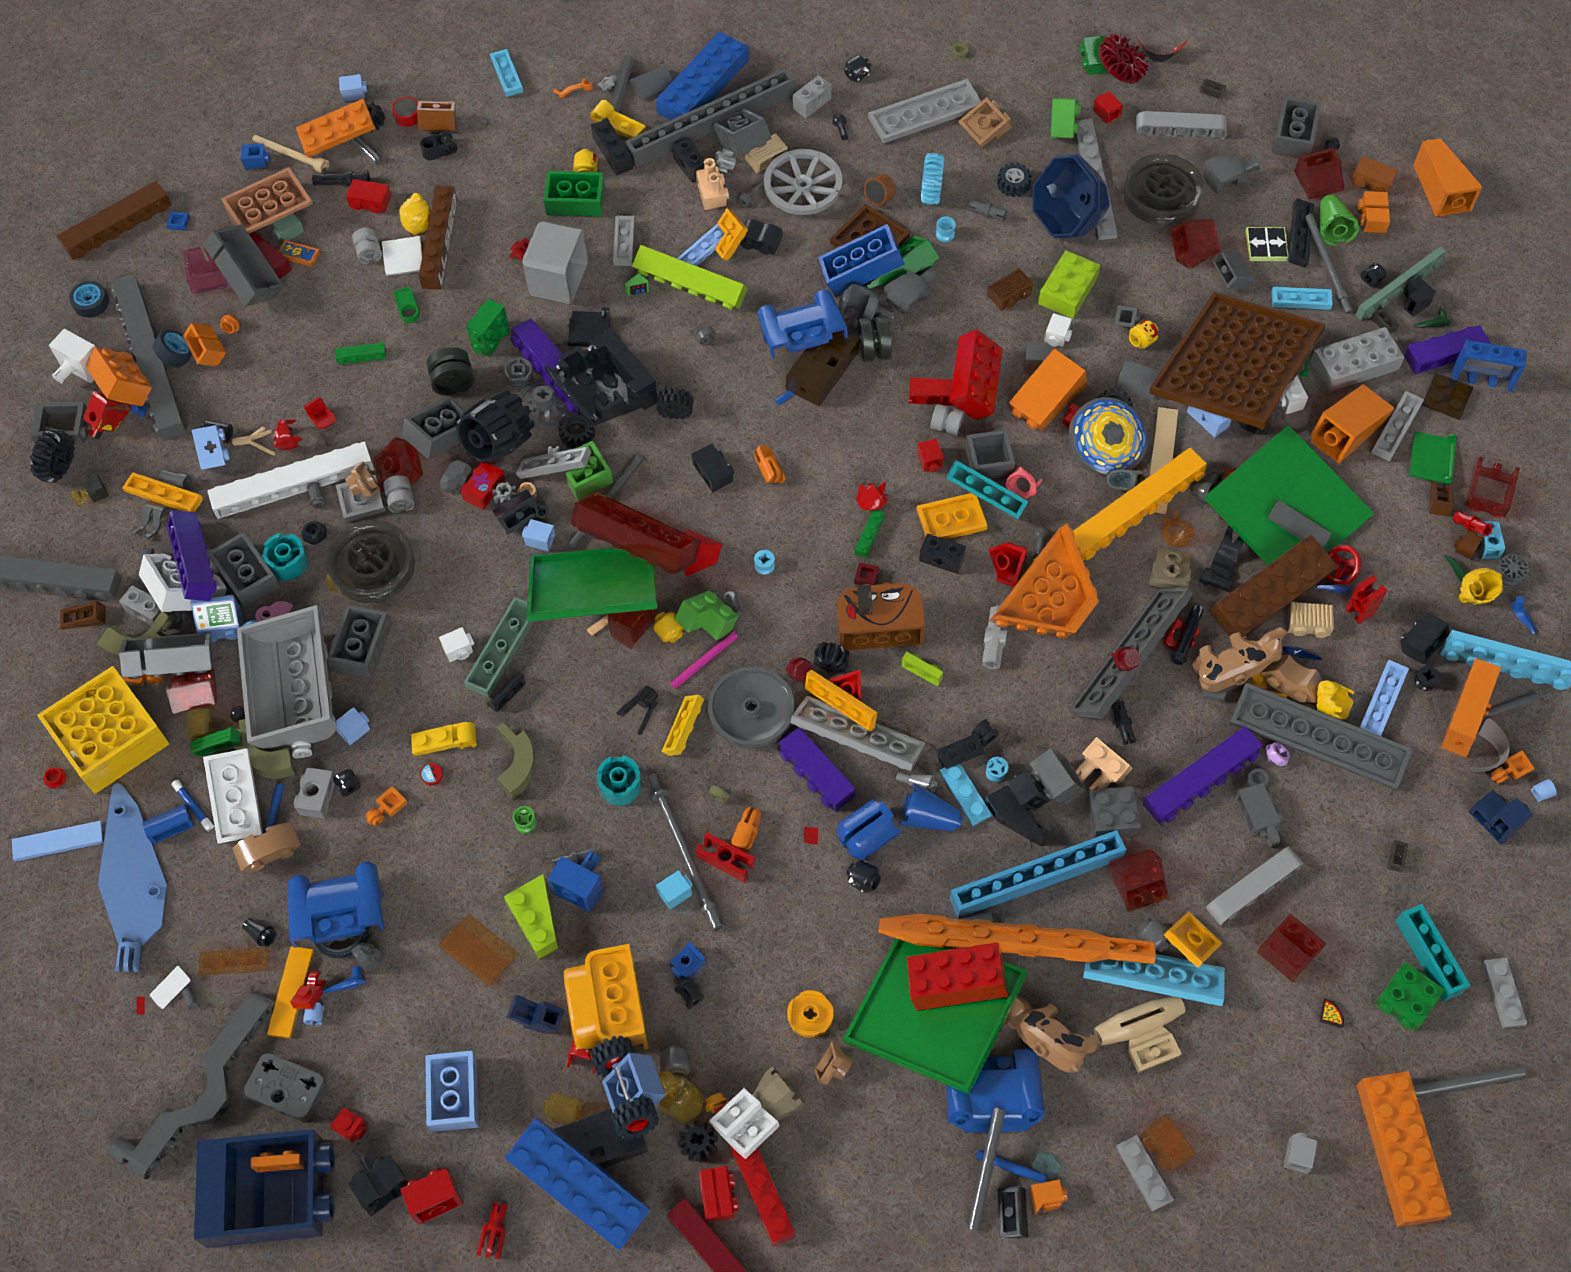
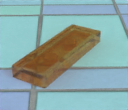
M269 948L200 952L198 974L204 976L268 971Z

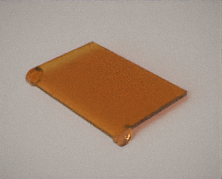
M470 914L438 946L489 987L519 954L518 951Z

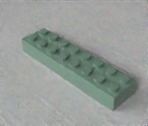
M514 597L465 679L464 684L467 689L488 698L491 696L534 622L527 621L526 601Z

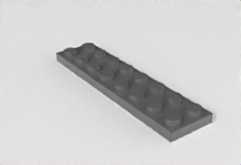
M1161 588L1156 592L1113 650L1114 652L1121 647L1135 648L1141 655L1140 665L1131 671H1121L1115 666L1114 659L1110 654L1069 710L1072 715L1102 719L1108 713L1112 704L1120 697V693L1131 682L1134 674L1142 667L1147 656L1165 635L1166 630L1176 620L1180 611L1187 605L1188 600L1193 595L1189 588Z
M1245 683L1230 720L1232 725L1240 728L1246 726L1252 733L1394 790H1397L1413 750L1249 683Z

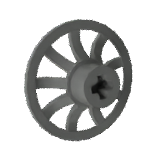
M544 380L527 385L518 394L522 402L531 404L529 407L531 412L536 409L532 421H534V429L539 430L560 426V420L551 424L549 410L560 418L563 416L568 418V413H570L567 411L566 415H564L556 408L555 405L564 406V402L557 399L550 386L546 385L535 388V386L546 384ZM528 390H532V398L523 397ZM541 412H544L547 425L535 424Z

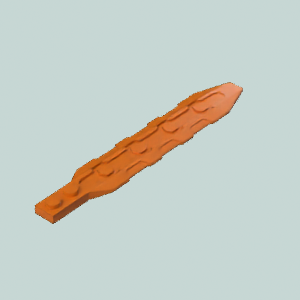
M921 913L880 918L878 929L879 933L921 946L964 948L998 942L1002 952L1017 953L1020 956H1047L1080 962L1111 959L1151 964L1155 963L1156 957L1155 943L1151 941L1107 937L1082 929H1056L1022 923L1015 925L995 923L990 920L955 919L941 915Z

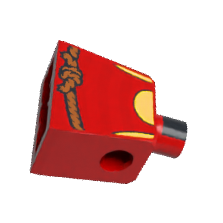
M94 391L84 415V420L92 426L88 434L100 439L104 430L114 432L133 405L106 399L103 392Z

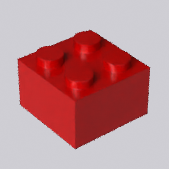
M446 1168L434 1169L428 1173L427 1177L421 1180L419 1178L410 1180L405 1184V1187L400 1189L409 1214L418 1225L463 1205L454 1178Z

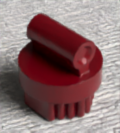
M1121 647L1111 654L1115 666L1121 671H1131L1140 665L1141 655L1135 648Z
M795 657L790 660L785 669L790 678L795 681L804 682L807 672L812 670L813 667L807 659Z

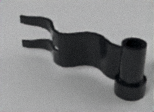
M1229 525L1210 568L1205 567L1199 580L1204 585L1210 584L1226 592L1232 583V580L1228 578L1244 544V540L1240 536L1232 543L1233 529Z

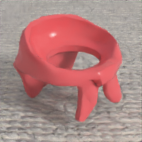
M1019 467L1016 472L1006 479L1005 487L1023 499H1027L1036 494V488L1043 480L1040 479L1036 483L1033 476L1024 470V467ZM1020 477L1029 481L1030 490L1028 492H1023L1017 487L1016 482Z

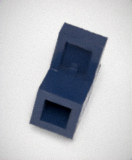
M516 995L513 997L506 1018L524 1025L523 1028L552 1034L558 1032L565 1010L545 1001L535 1003Z

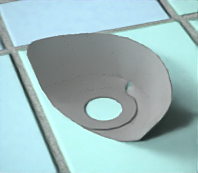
M1488 718L1485 720L1478 735L1485 738L1496 748L1500 760L1497 764L1490 767H1470V770L1474 772L1494 769L1503 764L1509 755L1510 747L1505 733L1495 721Z

